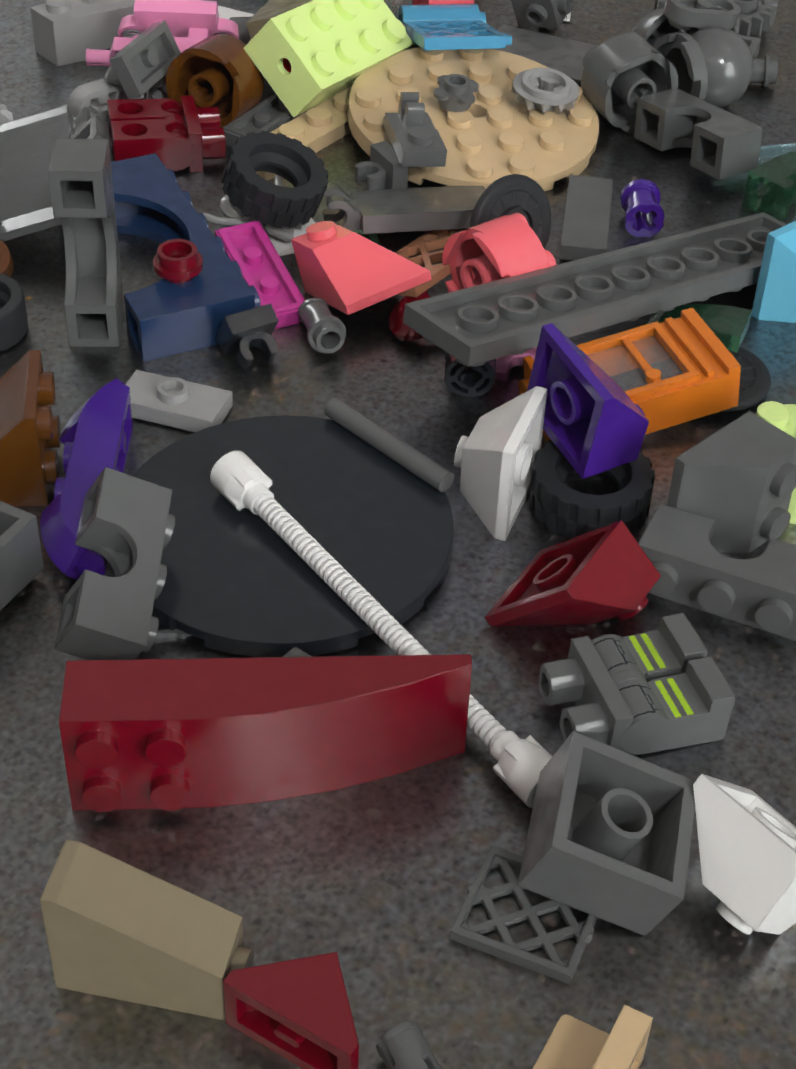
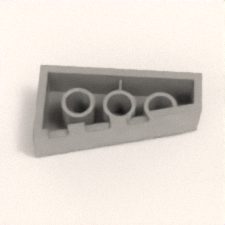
M46 0L43 4L31 7L36 53L56 66H63L86 61L87 48L110 49L114 37H118L117 32L122 18L127 15H134L135 0Z

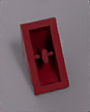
M337 952L232 970L224 979L223 991L226 1024L302 1069H358L359 1041Z

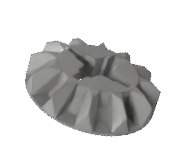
M533 68L520 72L513 79L511 92L515 94V101L520 104H526L528 110L538 109L543 114L546 111L561 114L563 109H573L579 97L577 83L566 74L555 69Z

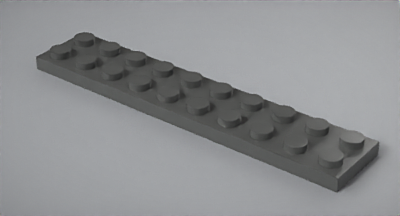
M762 212L405 304L403 323L421 334L426 341L437 345L452 355L460 364L468 367L482 366L487 361L507 355L523 354L528 349L537 347L542 326L549 323L554 324L566 337L570 338L587 332H599L604 327L618 323L637 321L642 316L656 312L672 311L677 306L694 301H706L712 296L729 291L737 292L742 290L743 287L757 284L767 234L787 224Z

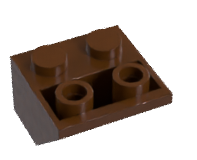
M29 350L0 378V501L14 507L48 506L49 483H56V479L59 477L57 450L51 449L61 447V441H59L61 437L59 415H52L51 406H48L55 405V379L53 372L43 371L41 350Z

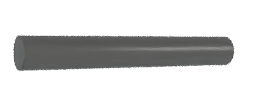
M334 397L328 401L324 409L327 417L438 491L445 492L451 487L454 481L453 473L339 398Z

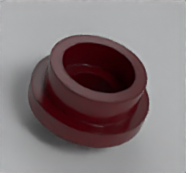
M171 239L158 246L157 254L153 258V269L158 276L169 282L185 283L202 271L203 258L193 242L185 239Z

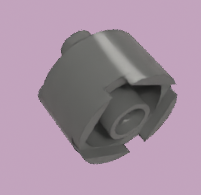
M634 32L609 38L598 47L588 50L583 58L584 69L581 78L583 95L592 103L595 110L614 127L621 128L625 132H635L638 97L673 88L678 89V74L675 66L644 38Z

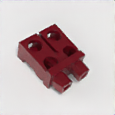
M193 95L180 96L181 103L175 99L168 98L107 100L109 139L113 162L156 153L167 169L179 171L189 167L190 173L203 172V159H223L226 157V138L224 128H220L218 107L196 108Z

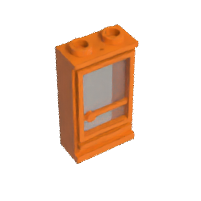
M693 307L682 310L681 317L666 318L665 322L662 323L656 321L576 345L622 388L633 403L642 409L649 421L645 435L738 406L741 365ZM530 355L523 357L524 379L518 383L520 395L528 390L534 363ZM543 430L542 433H543L544 437L546 438V440H547V441L551 440V439L549 438V436H548V435L545 433V431Z

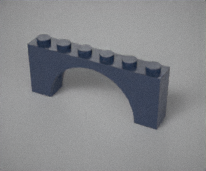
M156 153L111 162L117 233L140 236L159 243L171 239L189 240L197 246V251L203 258L202 271L188 282L172 283L163 278L148 287L124 294L127 335L143 362L217 345L216 336L225 316L261 306L256 288L246 283L242 277L238 262L230 260L225 253L221 238L219 236L214 237L208 228L204 214L197 213L192 205L189 193L186 190H181L173 170L167 169Z

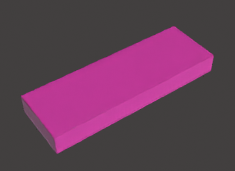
M253 221L215 230V236L221 238L225 253L230 260L238 262L242 277L246 283L256 288L261 306L271 303L279 320L275 329L301 323L299 319L301 316L299 317L298 310L305 299L261 223Z

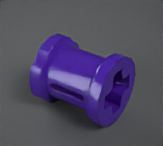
M646 179L633 180L622 189L620 195L621 206L625 211V228L629 234L635 237H652L664 226L663 220L665 215L664 210L659 205L661 200L659 188L655 183Z

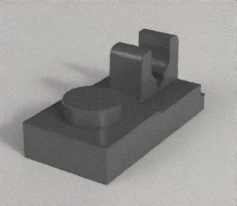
M401 92L398 113H385L383 118V126L401 167H445L447 149L428 113L425 112L424 103H419V92Z

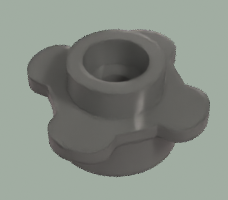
M461 74L442 75L438 77L437 84L439 88L434 89L433 95L438 99V104L441 108L451 112H464L475 102L473 93L478 91L479 84Z

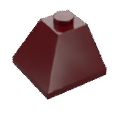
M620 520L540 550L484 618L491 627L595 624L614 617L622 621L633 617L647 605L648 599L646 596L661 575L624 522Z

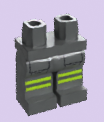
M684 612L662 617L659 629L625 637L607 634L593 640L589 636L571 639L568 658L542 664L538 680V690L546 705L573 701L575 704L573 707L562 709L560 728L564 741L575 731L632 755L724 740L736 695L712 657H706L707 649Z

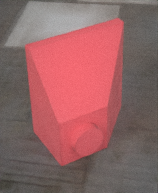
M332 221L314 223L307 227V233L291 239L304 291L313 297L323 299L328 305L347 315L432 280L430 270Z

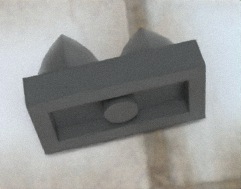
M166 21L152 24L109 60L111 65L106 70L104 79L112 84L122 85L128 99L142 96L167 74L169 65L181 53Z

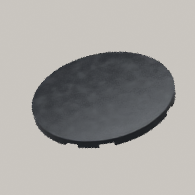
M282 415L246 418L222 423L185 436L170 444L151 457L133 475V477L172 490L169 514L175 516V526L169 543L162 551L160 564L167 566V576L160 595L154 600L152 616L157 617L159 624L166 629L172 631L179 629L189 635L203 639L204 646L231 654L265 658L283 657L296 646L307 654L316 656L358 646V639L375 633L259 514H253L246 508L238 511L212 485L210 474L213 466L222 456L229 452H244L272 480L273 485L268 489L274 494V499L399 624H403L423 608L425 598L436 586L441 585L450 565L453 550L454 520L446 492L438 491L330 419Z

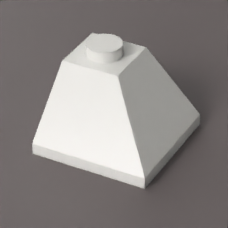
M536 386L482 415L470 436L463 435L457 445L454 466L461 468L460 492L495 539L506 540L529 494L535 454L538 450H541L547 388Z
M701 774L693 784L702 884L721 900L716 910L738 930L748 935L753 930L781 935L796 923V827L752 790Z

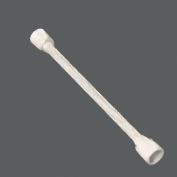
M229 452L215 463L210 474L212 485L238 511L246 508L253 514H259L306 564L384 640L397 655H431L274 499V494L268 489L273 485L272 480L244 452ZM470 694L468 727L484 741V744L490 748V754L498 761L493 766V771L529 808H533L540 771L552 758V755L531 735L526 739H520L513 731L505 730Z

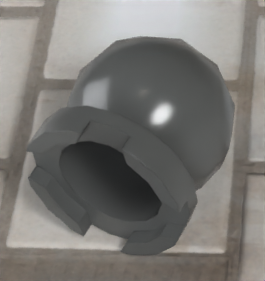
M709 26L691 35L684 32L670 33L659 37L653 45L675 66L678 74V89L719 108L738 101L747 90L755 72L751 49L740 35L729 28Z

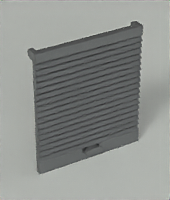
M67 105L0 125V240L2 241L61 225L60 218H54L48 169L56 138L71 139V129L75 128L73 117Z

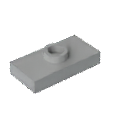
M136 370L125 384L130 387L132 418L191 432H198L221 424L233 406L232 391L185 381L177 377H167Z

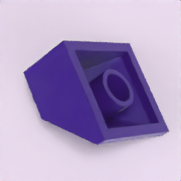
M554 324L543 325L528 390L536 386L547 388L543 423L545 433L582 479L637 460L649 423L642 409L633 403L622 388Z

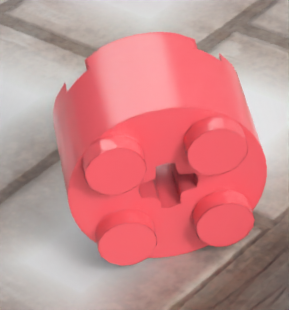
M520 213L501 216L454 233L447 240L442 255L443 266L450 264L452 276L451 280L445 281L448 293L556 265L553 254L543 248L538 236L529 226L527 219Z

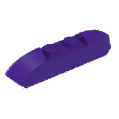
M117 378L103 386L73 414L64 427L59 441L64 444L63 467L65 477H57L54 500L41 514L40 532L47 554L65 575L76 580L79 579L85 570L101 575L106 573L108 560L93 550L75 545L84 496L105 467L122 473L126 471L134 430L130 387Z

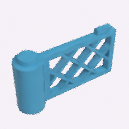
M477 4L399 6L398 20L404 25L406 33L414 42V45L420 46L423 50L506 48V45H512V36L507 33H501L488 25L485 12L479 11Z

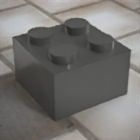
M573 731L540 771L518 886L646 936L684 900L695 811L693 790L695 781Z

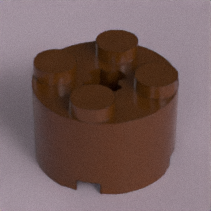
M216 34L184 50L171 62L166 74V89L169 99H175L180 103V96L193 95L196 108L218 107L220 128H223L238 116H242L258 105L264 90V76L243 49L246 46L244 42L230 35Z

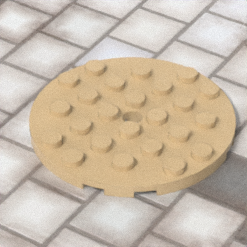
M421 47L403 50L361 73L353 83L349 95L348 123L350 130L359 146L370 156V145L386 141L392 146L383 126V118L385 113H398L400 93L419 92V103H424L425 112L428 113L447 149L445 167H408V181L421 185L424 179L448 186H484L486 189L491 183L503 176L520 174L535 180L546 192L553 189L555 181L565 177L569 179L570 175L578 176L589 164L591 155L596 150L599 136L597 113L592 103L583 95L581 87H579V97L575 102L574 108L569 110L563 109L561 114H556L553 111H546L543 114L541 110H528L526 104L516 102L515 94L511 92L514 77L525 70L549 67L528 58L496 49L423 50ZM461 74L479 84L478 91L473 93L475 102L471 104L467 111L451 112L439 106L438 99L433 95L434 89L439 88L437 84L438 77Z

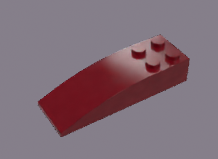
M471 654L66 661L59 727L72 811L93 810L109 812L130 809L174 811L182 808H210L271 802L351 787L401 774L464 753L472 673Z

